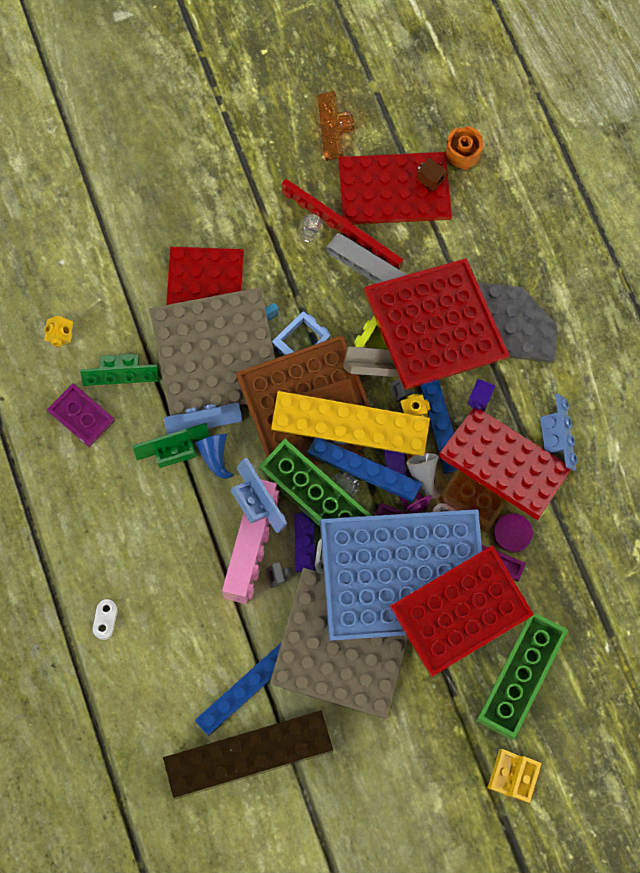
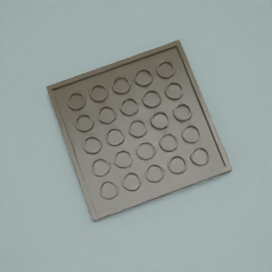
M261 287L149 308L170 416L186 413L185 409L197 407V411L203 410L205 405L216 404V407L239 403V406L247 405L235 373L275 359Z
M303 568L269 685L386 719L408 638L405 635L329 641L324 574Z

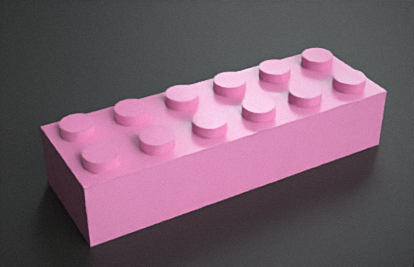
M262 480L266 490L274 499L276 506H278L280 496L279 490H277V483ZM245 513L243 514L222 589L224 599L247 604L248 599L252 600L255 589L253 588V580L257 581L260 571L258 562L263 561L265 553L263 544H267L270 535L268 526L271 524L267 517L251 524Z

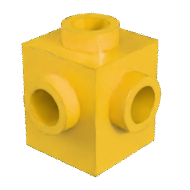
M61 316L47 319L44 328V341L51 343L54 347H62V345L70 343L73 321Z
M412 394L407 399L400 401L403 413L428 417L427 411H430L428 399L424 400L423 395Z

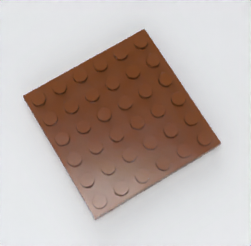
M343 335L235 373L266 457L286 439L315 466L324 463L307 455L315 439L314 437L271 430L278 391L370 407L358 374H350L343 368L347 344ZM326 440L350 452L356 449L362 450L367 448L354 444H336Z

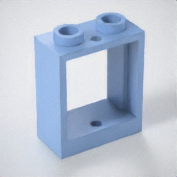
M303 311L272 341L273 349L280 356L293 353L294 351L283 341L303 322L321 337L316 344L329 340L330 332L324 326L320 327L312 315H307Z

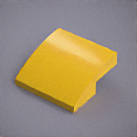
M499 749L487 788L530 803L542 763L504 749Z

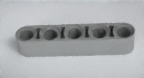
M336 233L326 247V251L331 256L375 283L406 275L339 233Z

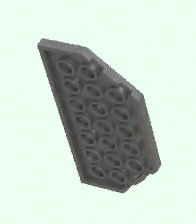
M478 283L508 350L509 358L554 363L557 325L523 287Z

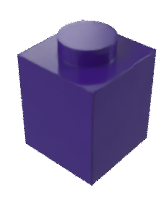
M477 379L467 404L472 409L475 408L485 412L495 385Z

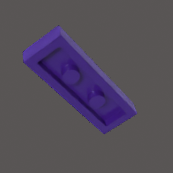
M305 513L294 514L295 573H301L303 568L315 571L314 521Z

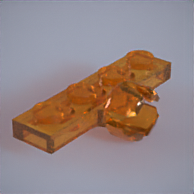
M335 91L319 94L317 98L324 158L326 161L338 157H344L341 137L344 133L354 130V125H352L354 123L353 116L348 110L338 112Z

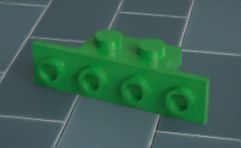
M138 354L100 356V368L80 369L83 386L159 381L157 364L139 365Z
M203 423L132 445L137 461L155 455L160 469L195 458L196 454L192 443L210 437L207 424Z

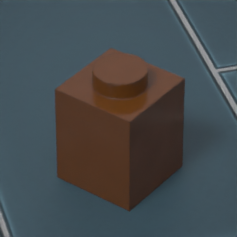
M429 158L425 163L422 162L418 166L417 180L432 191H435L444 181L447 170Z

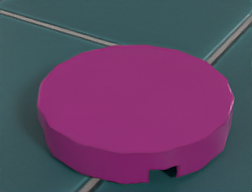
M508 514L498 520L493 535L495 542L501 549L516 553L528 547L533 537V530L525 517L519 514Z

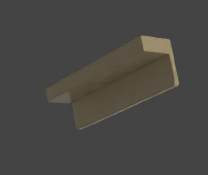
M347 347L343 368L350 374L399 377L388 349Z

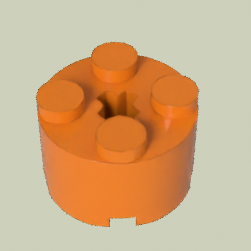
M465 126V128L458 127L452 130L447 140L446 159L453 166L462 170H468L476 165L480 160L483 149L481 133L470 126Z

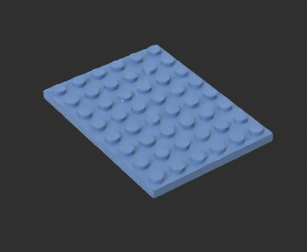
M478 510L321 519L329 641L405 636V632L389 606L482 551Z

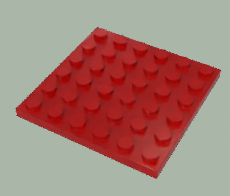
M467 258L369 285L363 289L405 390L503 361L510 356Z

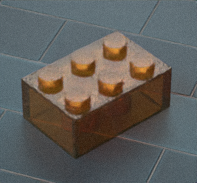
M460 470L456 471L439 498V502L449 505L456 511L478 510L480 528L487 533L508 503V501Z

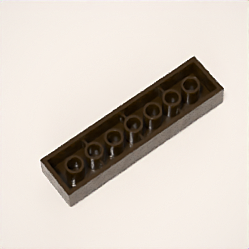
M320 710L165 756L163 761L171 792L176 800L333 753V747L323 712Z

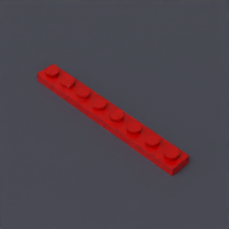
M287 178L282 182V193L286 198L293 199L301 208L309 210L315 218L325 221L331 229L338 230L341 235L351 239L398 270L402 268L404 259Z

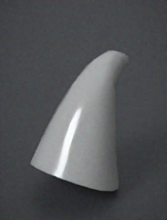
M426 453L424 456L415 455L406 464L413 479L422 483L420 491L425 496L431 495L433 499L442 496V493L436 491L434 487V475L439 456L431 453Z

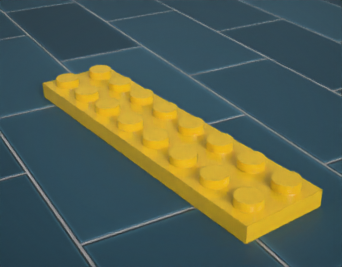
M278 391L271 430L424 456L430 418Z

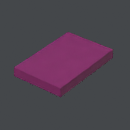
M74 383L47 409L49 414L88 447L115 421L114 417Z

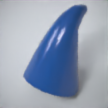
M227 434L212 435L196 442L205 463L217 477L228 479L234 476L225 468L223 453Z

